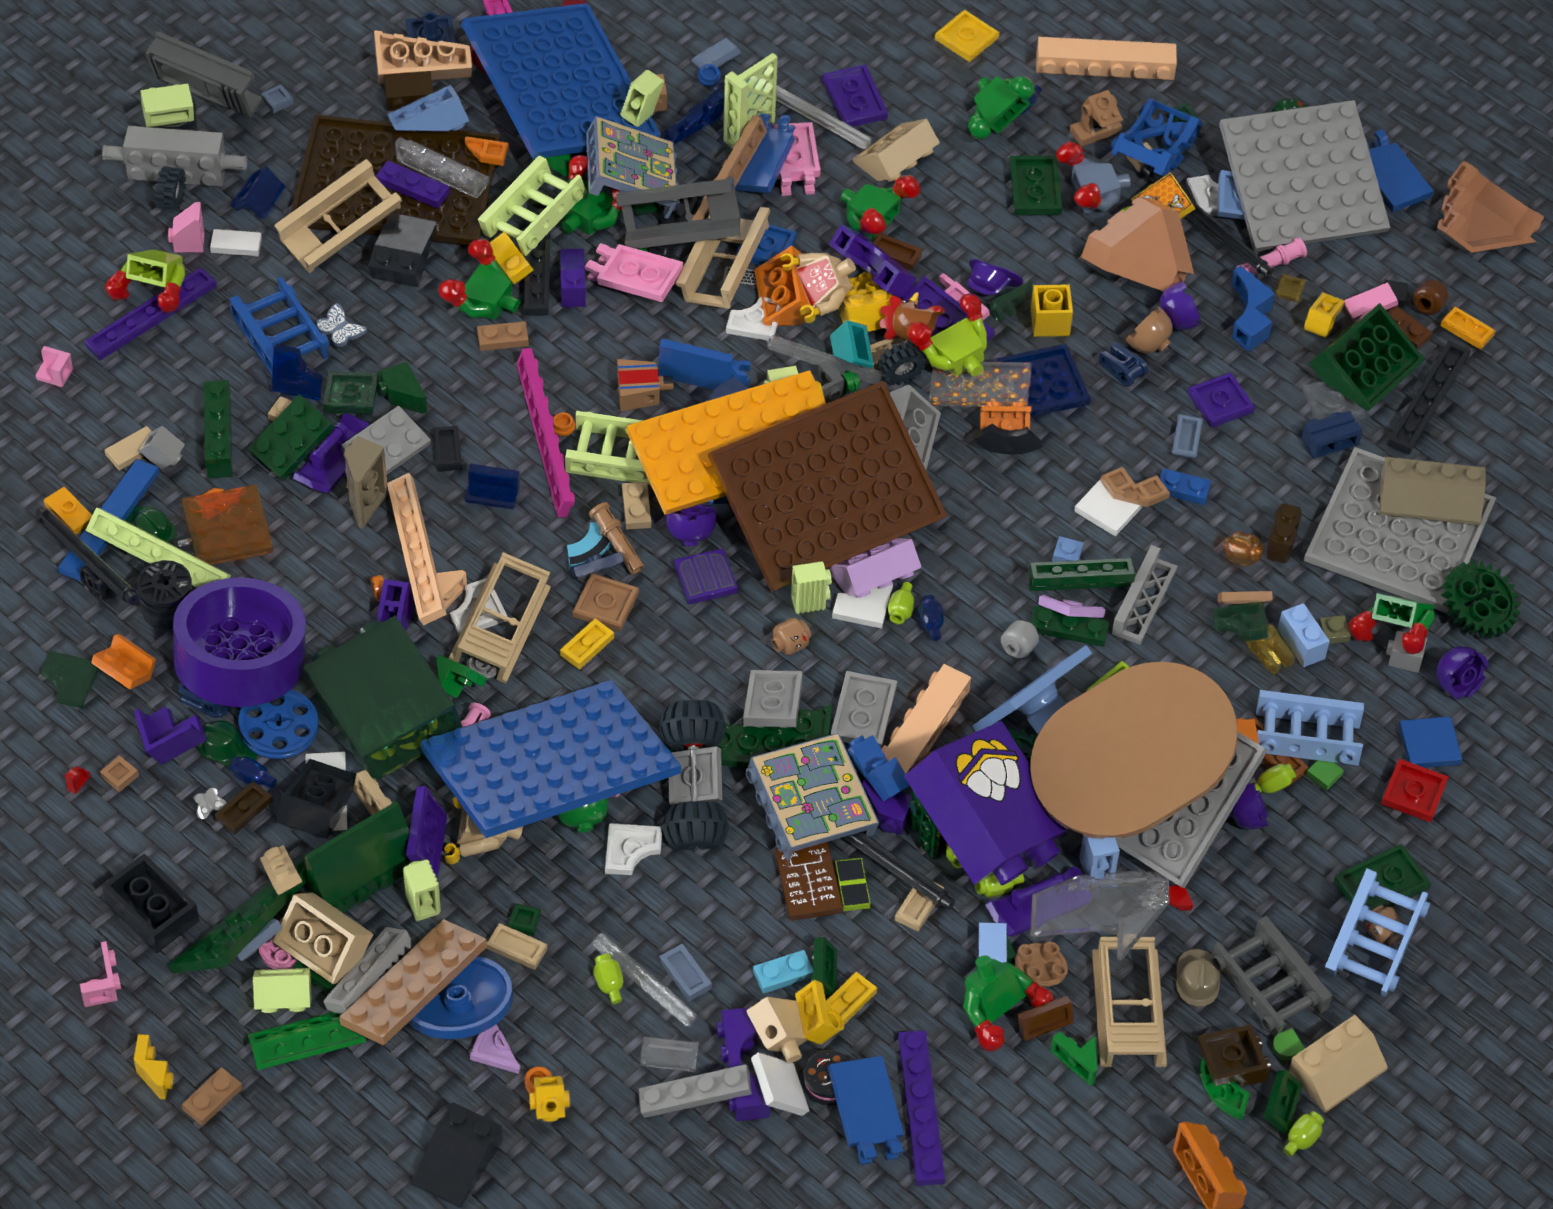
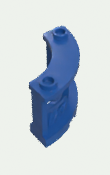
M1149 98L1147 103L1144 102L1141 106L1140 116L1127 132L1120 133L1119 137H1115L1111 145V154L1115 156H1122L1124 154L1154 167V173L1166 176L1171 172V168L1175 170L1184 159V156L1181 155L1184 149L1191 148L1203 122L1196 117ZM1156 109L1169 114L1166 124H1162L1163 115L1161 113L1158 120L1151 118ZM1174 116H1175V117H1178V118H1180V119H1182V120L1187 121L1188 123H1186V122H1173V123H1172L1173 117H1174ZM1164 135L1163 144L1166 149L1149 150L1142 142L1143 139Z

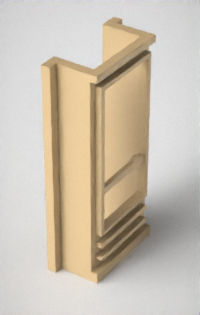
M366 159L274 226L278 230L281 242L307 272L311 273L323 261L391 212L401 208L400 202L402 199L396 192L392 195L374 176L373 167ZM368 184L383 202L341 231L327 213ZM321 217H324V221L328 222L338 233L324 244L308 228Z
M760 207L754 220L741 219L740 236L696 241L676 281V286L682 288L685 302L730 309V303L765 230L769 228L767 219L770 213L769 208ZM720 241L740 244L743 242L737 256L715 252ZM713 257L735 260L721 288L722 297L696 293Z
M503 552L498 564L494 562L449 659L459 663L464 652L497 666L500 670L496 680L506 684L551 586L547 585L550 572ZM504 565L539 580L520 622L516 618H509L485 607ZM482 612L507 621L512 626H518L512 640L510 641L476 626Z
M1100 937L1098 950L1092 949L1100 1067H1111L1114 1055H1154L1155 1067L1167 1066L1158 952L1155 950L1154 944L1155 937ZM1108 949H1147L1146 960L1150 1000L1147 998L1143 1000H1112ZM1112 1005H1143L1144 1007L1150 1005L1152 1023H1113Z

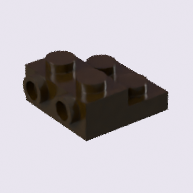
M1251 1024L1198 1036L1197 1043L1214 1086L1238 1081L1240 1087L1267 1081L1268 1073L1271 1072L1270 1060L1268 1056H1263L1261 1038L1258 1034L1255 1035Z

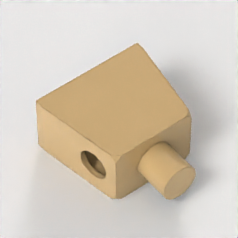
M766 997L746 1010L765 1048L771 1051L782 1052L787 1063H793L802 1057L798 1046L807 1041V1039L804 1038L797 1001Z

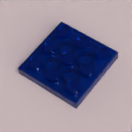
M1067 344L997 358L996 365L1001 371V376L1006 377L1011 371L1013 374L1016 373L1020 376V379L1017 381L1008 378L1012 381L1011 383L1006 378L1003 381L1008 392L1010 391L1011 394L1014 393L1018 396L1012 402H1019L1023 399L1026 402L1025 406L1031 407L1030 418L1090 405L1091 398ZM1024 369L1030 372L1026 376L1021 373ZM1023 384L1028 387L1025 391L1019 388Z

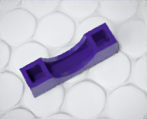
M843 224L840 225L829 243L842 256L851 259L873 275L874 278L872 280L888 293L905 298L917 279L861 232Z
M751 1007L722 1010L721 1021L717 1022L718 1038H723L724 1045L720 1046L722 1062H727L728 1068L743 1065L741 1062L743 1055L750 1048L758 1045V1032L746 1011ZM751 1073L749 1075L752 1094L728 1099L729 1110L735 1111L736 1121L770 1117V1106L766 1105L758 1078Z

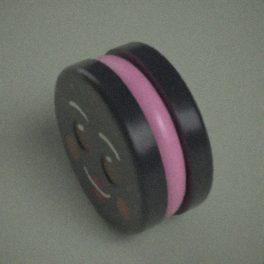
M824 1050L812 1055L804 1067L803 1087L806 1094L819 1104L836 1105L837 1102L828 1067L830 1064L851 1060L843 1053L834 1050Z

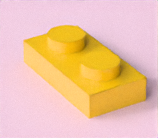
M594 619L560 649V656L580 670L614 639V632L597 619Z
M855 972L826 1000V1004L834 1009L841 1016L843 1023L846 1024L877 993V987L858 972Z

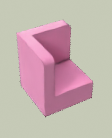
M44 346L41 350L43 363L36 373V379L63 387L73 370L70 353Z

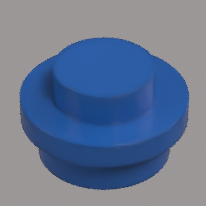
M706 64L699 69L698 80L702 85L711 87L719 83L721 73L715 65Z

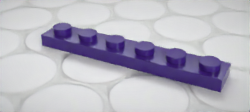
M926 1031L898 1032L916 1186L944 1184L945 1174Z

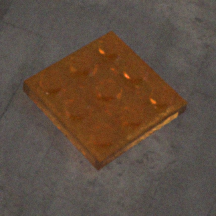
M257 484L182 498V506L195 557L211 565L273 553V545Z

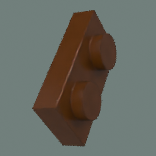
M1398 306L1388 311L1389 315L1417 350L1432 338V331Z

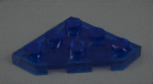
M721 82L715 86L713 92L708 97L690 108L689 113L677 124H673L666 129V135L663 139L671 141L675 145L720 119L724 114L725 83Z

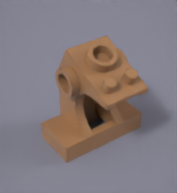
M1109 90L1088 97L1081 107V121L1070 125L1071 134L1079 145L1083 147L1121 133L1122 125L1120 122L1123 119L1117 108L1116 98L1110 94ZM1100 125L1102 130L1095 132L1094 126Z

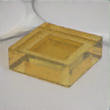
M1283 274L1275 296L1299 303L1306 280Z

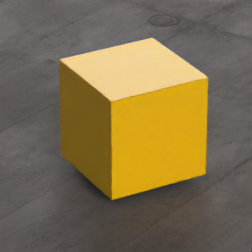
M1033 285L1030 308L1033 336H1070L1073 316L1070 285Z

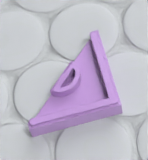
M1042 595L1039 598V605L1067 616L1104 618V607L1083 606V603L1063 599L1062 602L1046 595Z
M497 1025L478 1034L470 1054V1060L519 1074L520 1065L517 1063Z

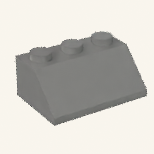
M906 385L890 392V395L925 469H927L941 412L914 388Z

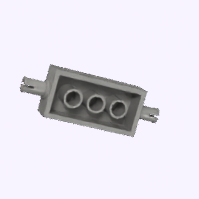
M128 126L123 147L104 145L102 152L103 160L124 161L128 179L157 181L161 168L168 166L184 169L186 173L185 184L222 186L226 169L246 171L247 168L246 155H226L223 133Z

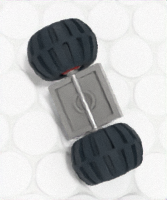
M683 700L674 702L665 708L659 725L665 744L669 748L679 751L672 752V754L681 764V774L669 777V805L671 807H669L663 819L662 830L664 838L669 847L676 850L696 849V847H700L701 850L717 849L724 844L729 830L727 816L723 808L716 803H712L722 801L721 749L717 746L721 743L725 734V718L719 706L710 701Z

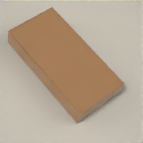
M1272 591L1221 592L1217 594L1219 604L1269 603L1273 600Z

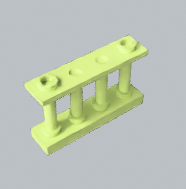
M538 156L478 218L483 234L489 238H492L499 230L505 231L506 234L516 238L522 255L527 256L567 212L583 198L587 191L581 176L577 175L568 183L552 175L547 160ZM546 182L562 190V192L555 199H552L537 190ZM531 198L547 207L540 215H537L521 206ZM516 214L532 223L524 231H521L506 222Z
M576 411V430L581 431L577 450L567 449L565 471L572 474L633 483L647 482V485H651L640 460H636L637 453L631 440L629 441L626 458L611 456L615 436L629 438L626 432L627 425L643 420ZM591 432L606 434L601 454L587 452Z

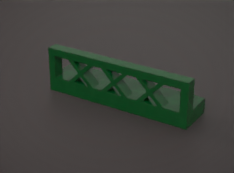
M1131 558L1030 563L1029 591L1129 587L1131 582L1135 581V571Z

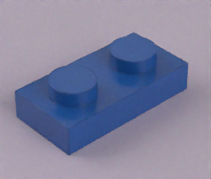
M1163 468L1160 480L1170 492V497L1205 505L1212 480Z

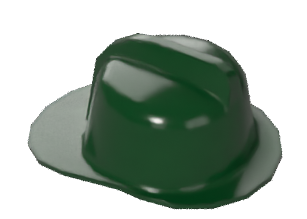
M136 507L125 520L169 544L176 537L175 527L164 513L153 507Z
M216 721L205 725L204 733L207 740L198 745V750L204 757L235 769L245 768L257 759L258 754L252 752L244 744L239 730L228 721Z

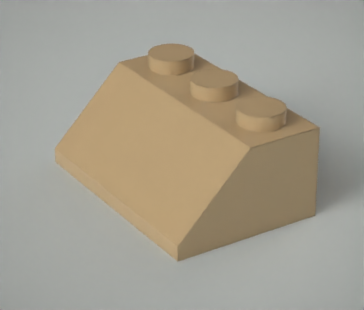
M927 119L901 123L852 160L877 181L888 180L891 182L901 176L900 172L902 170L915 166L917 159L930 155L933 152L932 148L940 142Z
M303 893L294 894L281 922L282 928L276 933L273 943L332 984H336L363 958L373 933L316 894Z
M1353 1015L1292 1058L1289 1072L1303 1085L1302 1089L1326 1113L1385 1072L1388 1067L1374 1034L1356 1015Z

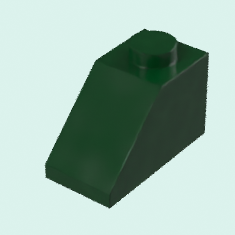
M407 362L379 371L380 382L377 383L379 392L382 396H386L391 405L400 406L401 408L422 414L427 412L426 395Z

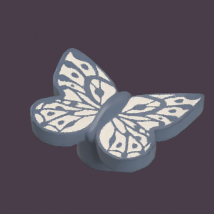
M335 303L329 309L327 318L319 319L316 324L320 333L330 334L332 343L336 347H342L348 343L349 339H357L367 333L366 327L350 324L346 321L344 310L338 303Z

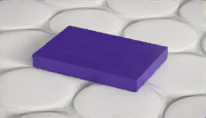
M866 64L822 74V81L842 122L853 127L888 119V111Z
M420 786L416 788L406 856L411 862L430 861L435 878L438 880L447 813L428 788Z

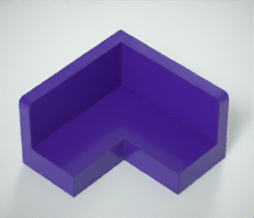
M167 707L149 716L139 708L134 711L145 750L160 764L166 763L207 740L201 720L196 715L176 725L172 712Z

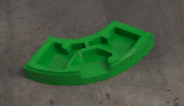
M1202 1057L1201 1079L1208 1096L1222 1111L1232 1117L1243 1120L1250 1092L1243 1090L1235 1082L1214 1086L1205 1060Z

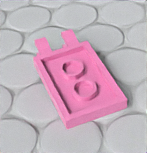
M812 122L792 123L791 125L795 126L793 132L795 141L776 180H780L782 196H791L790 185H792V181H804L805 195L815 194V177H820V166ZM775 124L774 129H778V124Z
M600 243L596 249V253L601 254L598 259L600 264L589 260L585 266V270L590 271L587 276L590 281H598L599 285L663 302L683 269V262L618 244L616 249Z

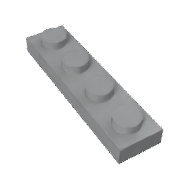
M746 1064L639 1088L641 1114L644 1118L752 1094L749 1069Z

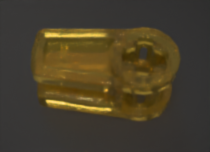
M1267 624L1263 626L1261 631L1257 633L1252 632L1246 636L1248 648L1259 658L1272 675L1280 671L1281 663L1287 668L1293 665L1295 656L1273 625Z

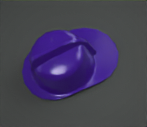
M972 259L969 262L972 273L968 281V287L983 295H995L1005 286L1019 287L1024 282L1018 274L1011 270L990 265L977 259Z

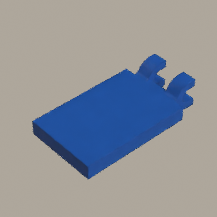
M760 114L767 133L738 181L735 190L771 192L795 141L793 136L795 126L789 124L791 120L790 115H781L778 129H774V123H768L770 115Z
M1383 129L1376 131L1374 136L1377 140L1372 141L1374 148L1369 149L1382 199L1389 209L1395 212L1431 198L1434 191L1398 144L1393 143L1390 145L1387 134Z
M662 339L659 345V376L673 375L674 381L715 390L720 384L732 377L737 378L745 386L749 387L750 377H747L746 372L741 371L749 372L751 362L733 360L734 355L667 339Z
M883 1056L830 1064L828 1071L848 1147L857 1146L860 1165L873 1162L872 1159L877 1157L874 1144L880 1143L884 1145L887 1161L898 1159V1154L903 1153L899 1138L904 1133Z

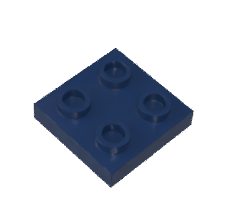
M426 12L421 18L406 19V29L409 38L418 39L419 37L434 42L456 43L452 15L437 16L435 12Z

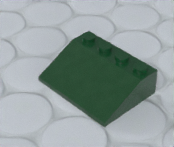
M1381 303L1361 315L1314 357L1309 364L1324 383L1369 411L1419 366L1425 358Z
M397 801L305 855L310 893L316 894L345 914L349 908L357 903L365 902L372 894L380 889L388 888L395 880L403 876V868L412 863L406 856L410 832Z

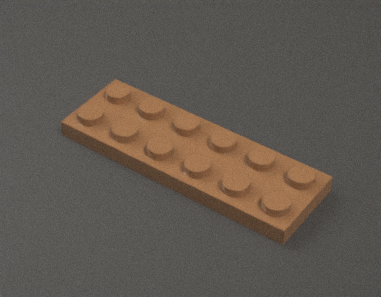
M443 919L339 1017L340 1024L379 1044L385 1045L487 947L486 938Z

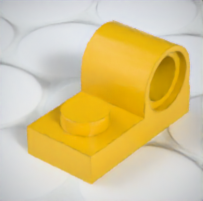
M505 231L490 242L496 257L495 260L513 284H516L533 271L530 264Z
M1322 292L1309 309L1304 330L1328 338L1335 319L1342 310L1345 301Z
M813 980L795 993L805 1039L821 1045L843 1030L844 1023L841 1016L826 1004L822 983Z

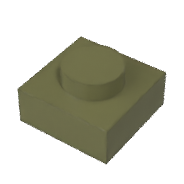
M1345 615L1319 619V626L1329 639V644L1349 642L1351 635Z

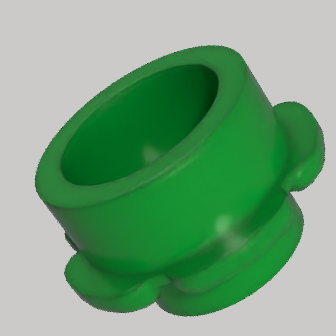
M846 370L844 374H841L844 379L843 392L854 393L860 386V379L856 373Z

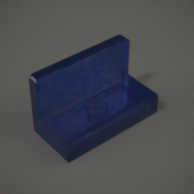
M266 166L251 174L231 203V206L236 211L249 207L262 219L276 202L285 185Z
M470 463L468 469L469 484L465 495V502L514 509L520 488V471Z

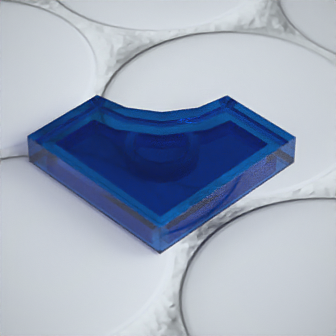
M276 344L273 350L272 391L294 396L300 394L304 398L319 401L322 397L323 375L313 372L306 366L301 358L300 349Z

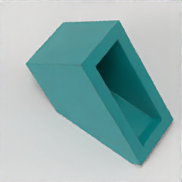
M846 320L830 335L833 355L856 365L873 368L874 363L867 326Z

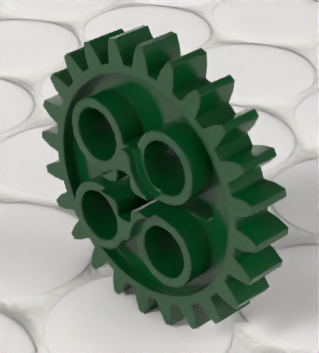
M1473 560L1468 564L1462 562L1458 567L1455 566L1444 578L1446 581L1441 587L1445 591L1441 596L1447 600L1443 603V606L1450 607L1446 614L1456 617L1453 620L1454 624L1462 623V631L1469 628L1471 636L1478 632L1480 639L1485 635L1489 639H1492L1495 635L1500 637L1503 633H1507L1518 621L1516 617L1521 612L1517 608L1521 603L1515 601V599L1519 596V593L1512 592L1515 585L1507 584L1506 581L1509 577L1504 576L1502 578L1500 576L1501 569L1494 572L1492 571V564L1485 568L1482 561L1475 565ZM1494 592L1497 593V594H1492L1488 599L1486 598V597H1487L1489 594H1491V593H1494ZM1474 600L1476 601L1473 605L1466 607V605H1470Z

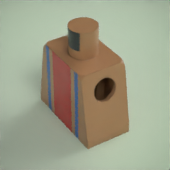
M617 359L620 411L658 405L659 391L673 390V375L658 376L657 363Z

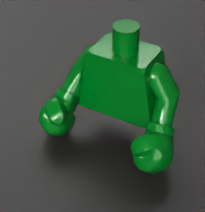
M1017 76L1013 79L1007 78L1005 80L995 77L992 81L988 77L982 78L977 84L981 91L974 97L977 104L975 114L971 116L968 123L970 133L979 140H983L990 135V128L999 134L1031 105L1027 99L1035 91L1032 81L1024 76Z

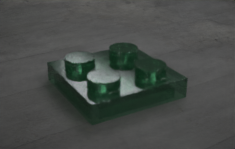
M328 371L323 411L373 414L378 386V373Z

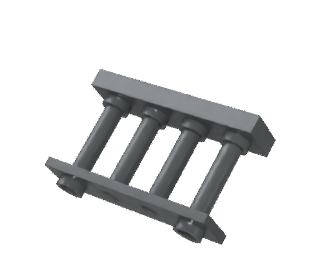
M1267 916L1258 920L1254 932L1255 936L1229 951H1226L1220 942L1214 945L1211 956L1213 965L1225 975L1259 1017L1264 1029L1271 1032L1274 1037L1282 1032L1285 1024L1284 1020L1309 1006L1314 1007L1319 1015L1329 1009L1333 995ZM1259 946L1264 947L1271 955L1269 958L1245 971H1242L1234 961ZM1275 966L1281 967L1287 974V977L1262 991H1259L1251 982L1252 979ZM1292 986L1297 987L1304 995V997L1277 1012L1267 1001Z

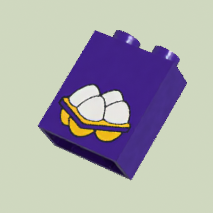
M1002 721L934 750L904 776L974 885L995 875L1001 886L1005 885L1028 869L1024 862L1026 859L1033 869L1043 866L1061 853L1054 841L1069 830L1057 823L1043 808L1033 786L1031 765Z

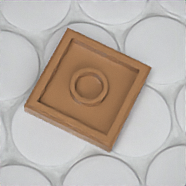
M591 573L573 610V617L587 622L597 619L609 629L621 632L638 597L639 588Z

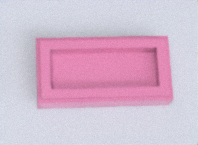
M1388 283L1344 300V306L1353 323L1379 303H1381L1385 310L1398 305V300Z

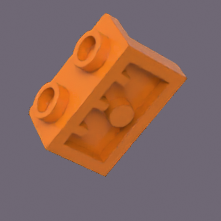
M116 634L113 637L111 647L94 654L91 663L128 689H132L151 679L156 659L122 635Z

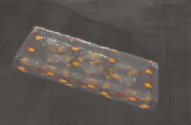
M981 362L984 369L975 377L968 371L956 376L949 371L933 367L929 403L933 406L981 407L986 406V402L995 401L1001 402V406H1011V402H1025V406H1027L1032 370L1031 363Z

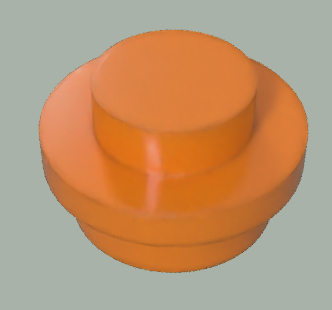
M562 412L554 416L553 428L555 434L567 436L574 432L576 424L570 414Z

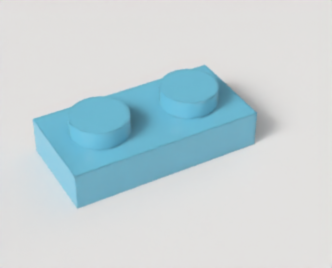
M802 950L753 966V973L764 994L811 979L813 968L805 951Z

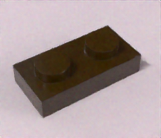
M252 781L215 814L216 821L235 835L273 802L272 795Z

